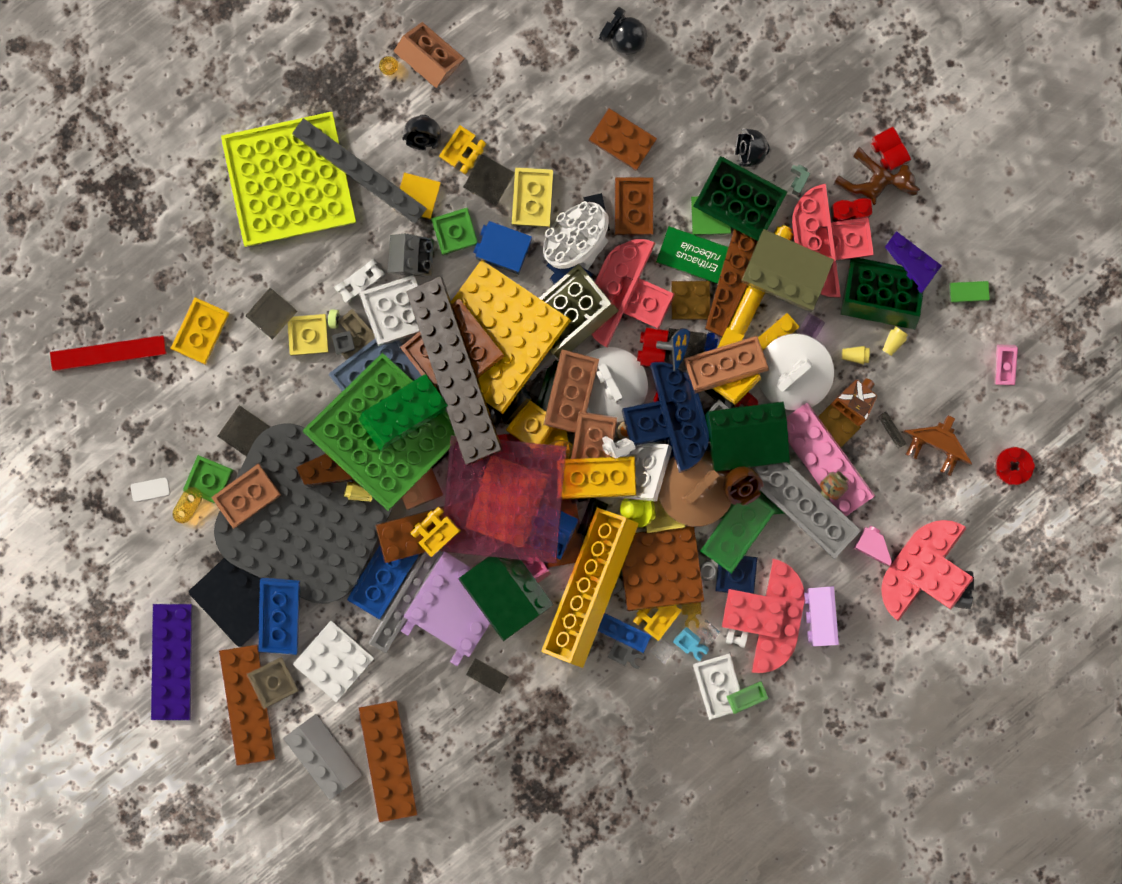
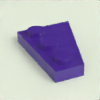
M897 231L885 245V248L898 265H902L908 272L906 275L909 279H913L919 286L917 289L920 293L925 290L942 267L941 264Z

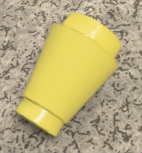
M895 326L890 331L882 350L892 356L906 342L908 334Z
M865 346L843 348L842 360L862 365L869 363L870 348H865Z
M354 481L353 483H347L344 497H348V500L371 502L372 496Z

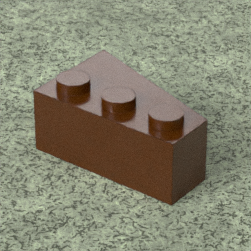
M326 453L296 467L305 486L354 480Z

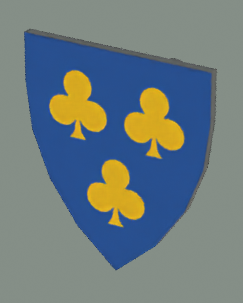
M685 328L678 329L669 342L657 341L656 344L657 349L672 351L673 371H676L681 364L689 343L690 331Z

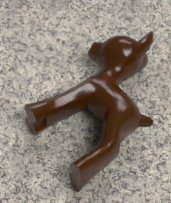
M860 146L853 157L873 173L870 181L853 184L839 175L833 184L853 195L861 194L870 198L873 205H876L877 198L889 184L894 185L897 189L911 196L917 195L920 190L915 185V176L909 170L908 165H902L900 171L893 175L875 163Z

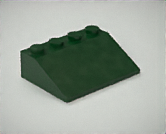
M720 156L693 207L758 241L763 229L768 230L788 191Z
M864 258L850 259L840 315L916 330L921 315L923 292H919L917 289L919 286L913 279H909L906 275L908 272L903 266Z
M784 401L708 411L706 413L705 419L709 431L713 470L716 472L733 470L742 466L750 468L790 462Z
M509 543L499 548L458 578L503 642L554 605Z

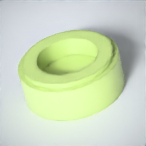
M331 309L329 311V328H338L339 310Z

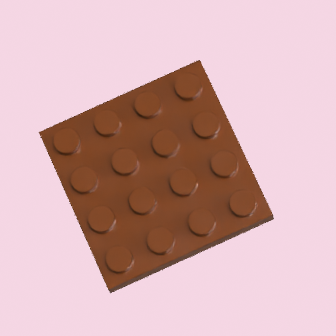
M458 299L452 306L477 378H479L505 355L464 303ZM419 331L400 348L422 376L424 374L427 375L441 395Z
M686 526L684 528L647 533V531L635 533L622 566L627 611L704 602L694 527Z

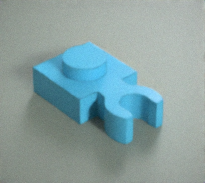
M687 627L673 641L685 653L693 652L694 657L699 661L703 657L699 651L705 655L709 651L707 646L699 644L701 639Z

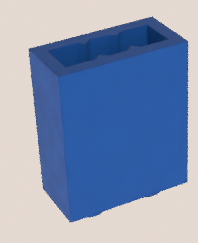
M489 221L487 225H483L480 235L483 236L481 243L477 242L474 253L476 254V259L519 275L530 247L532 236Z

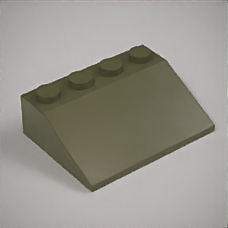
M763 229L741 283L808 312H812L834 259Z
M580 264L576 265L539 297V299L571 320L550 349L552 354L558 359L560 358L561 350L573 351L619 311Z

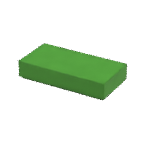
M988 281L949 284L950 303L990 300Z
M762 681L726 696L733 714L769 699Z

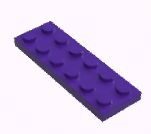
M153 604L151 720H191L192 604Z

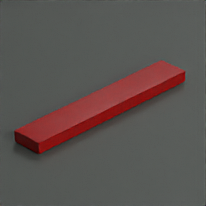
M164 335L50 352L52 371L167 355Z

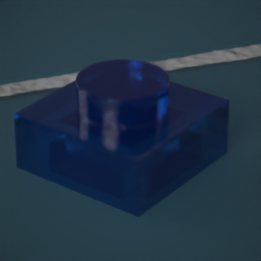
M707 333L704 352L717 348L718 339H715V333Z

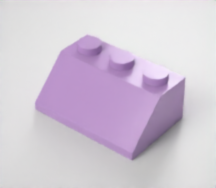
M834 586L808 588L807 593H804L805 604H808L809 612H806V623H810V631H807L808 643H811L812 646L839 645Z

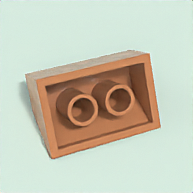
M423 22L404 34L394 49V52L436 88L444 83L465 59Z
M431 468L402 497L408 511L444 496L433 469Z

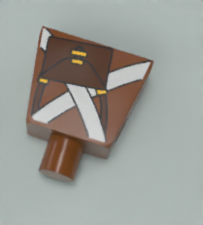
M868 378L862 383L859 380H855L830 405L857 426H860L867 420L877 399V395L872 391L875 384Z

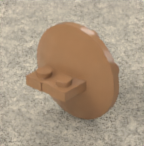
M705 451L702 459L693 468L679 473L675 456L668 461L658 496L663 509L672 519L686 526L700 527L716 522L727 512L731 505L723 488L724 479L730 470L721 472L713 470L711 453Z

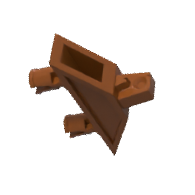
M949 415L944 423L939 422L937 426L901 431V433L913 439L905 453L906 456H909L914 450L912 459L916 460L922 446L925 444L946 454L947 458L940 470L941 473H944L949 466L947 475L952 476L958 461L969 466L972 465L957 437L953 434L955 429L951 427L955 418Z

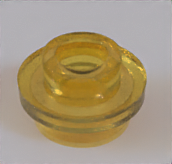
M391 56L382 58L379 63L380 71L384 75L395 74L398 70L397 60ZM386 64H392V68L386 69Z

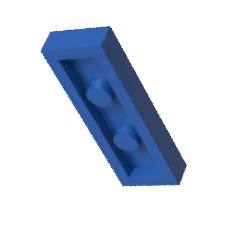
M604 613L598 628L599 632L644 653L651 638V635Z

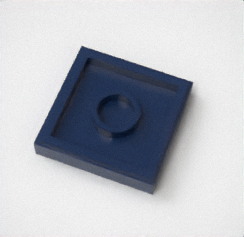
M744 556L732 573L718 564L715 592L728 593V589L754 594L758 557Z

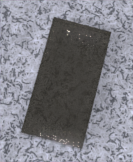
M884 412L879 415L880 422L896 447L899 449L907 443L888 413Z
M476 658L466 674L499 694L509 676Z

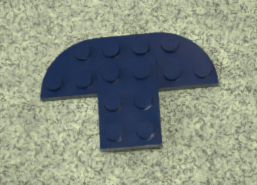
M653 362L650 364L659 401L623 408L622 415L629 440L633 441L635 446L670 439L678 471L682 473L693 468L702 459L708 447L709 431L699 394H695L689 375L678 368L676 371H673L672 364Z

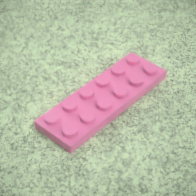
M805 403L787 416L788 443L819 486L820 482L830 472L839 471L848 479V490L838 500L830 498L832 504L839 511L847 516L875 496L808 403Z

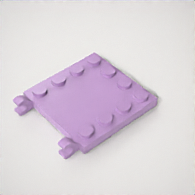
M444 551L403 617L408 620L401 632L408 636L416 624L456 649L450 662L458 666L463 655L470 657L490 622L458 580L459 577L472 568Z

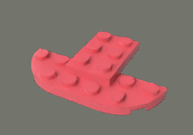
M826 184L811 188L801 197L795 206L792 218L794 242L834 259L820 295L830 298H841L836 261L874 255L869 217L831 222Z
M634 239L618 245L609 253L600 269L595 282L619 310L591 334L597 342L605 347H608L623 313L657 329L662 324L675 294L640 279L654 248V242L645 239Z
M940 520L924 525L913 534L886 571L882 581V599L886 609L897 621L901 619L921 590L950 610L954 607L965 589L974 579L968 573L945 559L966 530L965 526L954 521Z
M772 559L766 596L728 589L721 627L758 634L752 673H766L781 667L792 656L797 644L805 600L804 588L798 574L789 565L777 559Z

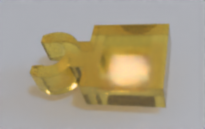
M701 602L681 605L682 615H688L685 627L689 628V622L695 621L696 628H699L700 623L696 615L701 614Z

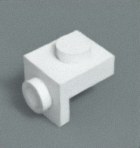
M606 436L602 438L604 442L602 446L605 453L614 458L627 456L630 454V451L636 449L634 442L627 438L616 443Z

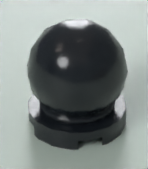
M618 7L613 13L615 17L611 23L607 21L599 35V39L604 43L607 40H611L612 46L624 55L640 52L647 40L646 28L640 20L633 17H625L626 11Z

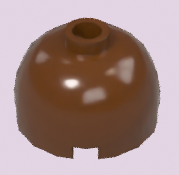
M742 466L731 470L724 479L723 488L728 500L732 504L741 503L742 505H747L760 496L761 486L763 488L764 484L761 477L752 468Z

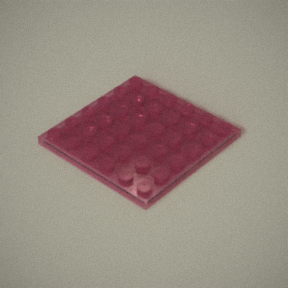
M451 435L443 519L448 516L461 531L441 551L556 563L567 446L499 440L503 449L502 452L467 466L465 465L456 436Z

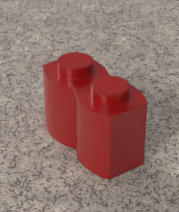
M894 127L872 138L871 147L875 153H879L882 158L880 159L882 167L889 172L911 161V157Z
M860 198L853 202L848 200L835 202L831 207L832 221L837 222L870 217L873 214L871 200Z
M646 327L645 332L641 331L640 343H643L642 351L638 350L637 361L641 362L640 366L651 368L650 364L653 362H664L666 350L657 349L656 344L657 341L667 342V330Z

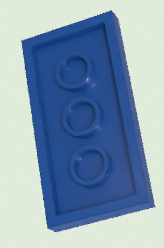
M379 545L347 600L380 620L419 554L385 563L381 545Z
M274 578L260 579L259 652L297 655L300 581Z

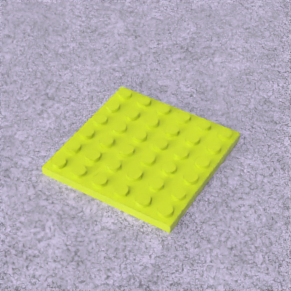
M333 112L304 117L305 120L339 144ZM303 118L221 135L244 247L356 223L346 174L292 135Z

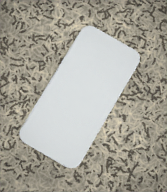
M166 478L134 483L130 486L132 498L135 502L169 495Z

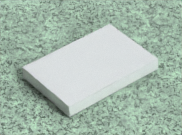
M730 653L693 664L709 720L732 714L733 711L726 696L741 689Z

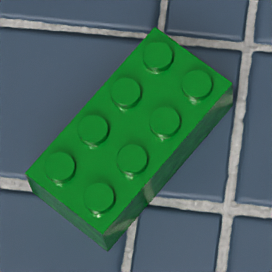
M424 374L363 411L359 421L379 450L382 451L444 413L447 404L427 375Z

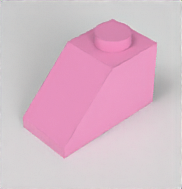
M873 526L869 528L864 527L854 549L890 566L892 561L884 536L879 534L880 530Z

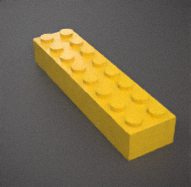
M600 508L596 509L541 652L581 668L584 667L639 523Z

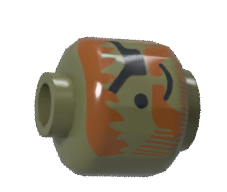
M839 471L830 472L820 482L822 496L827 500L830 498L833 500L840 499L848 490V479Z

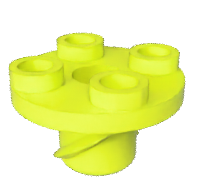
M624 498L620 505L621 515L639 523L637 528L647 526L656 518L654 501Z

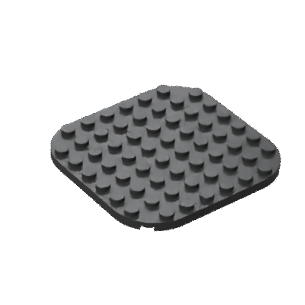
M291 423L274 425L263 431L256 438L236 479L259 463L281 496L235 529L232 528L222 512L219 511L214 526L216 545L227 561L260 578L300 581L299 597L314 603L337 601L345 597L356 585L378 540L375 525L387 522L393 507L387 511L373 497L371 502L348 500V497H344L347 483L356 482L355 480L305 486L296 467L325 454V452L303 433L305 427Z

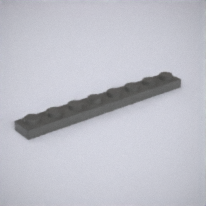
M304 118L293 131V136L412 223L416 224L427 210L422 204Z

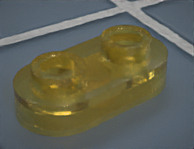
M190 487L183 492L172 512L175 521L186 523L192 518L202 501V493L199 489ZM192 495L194 497V501H190L188 496ZM179 511H183L185 516L181 517Z

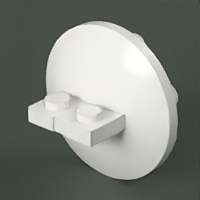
M584 201L565 213H560L552 227L545 232L546 238L543 245V254L547 262L559 269L570 268L580 264L588 270L597 255L609 242L605 237L609 224L607 212L597 203ZM559 223L560 226L555 230L554 227Z
M787 334L775 339L764 349L763 353L769 371L759 373L761 380L758 383L764 395L772 403L784 401L785 409L797 410L805 403L813 407L825 398L833 383L834 364L831 355L822 343L808 335Z
M603 347L593 350L585 355L599 359L588 404L590 413L617 417V423L624 421L622 415L623 408L642 405L645 401L648 391L645 369L643 366H640L641 362L637 361L633 354L621 348Z

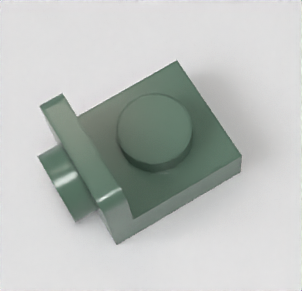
M793 165L791 172L800 176V178L795 177L791 185L794 188L792 194L799 197L810 173L802 165Z

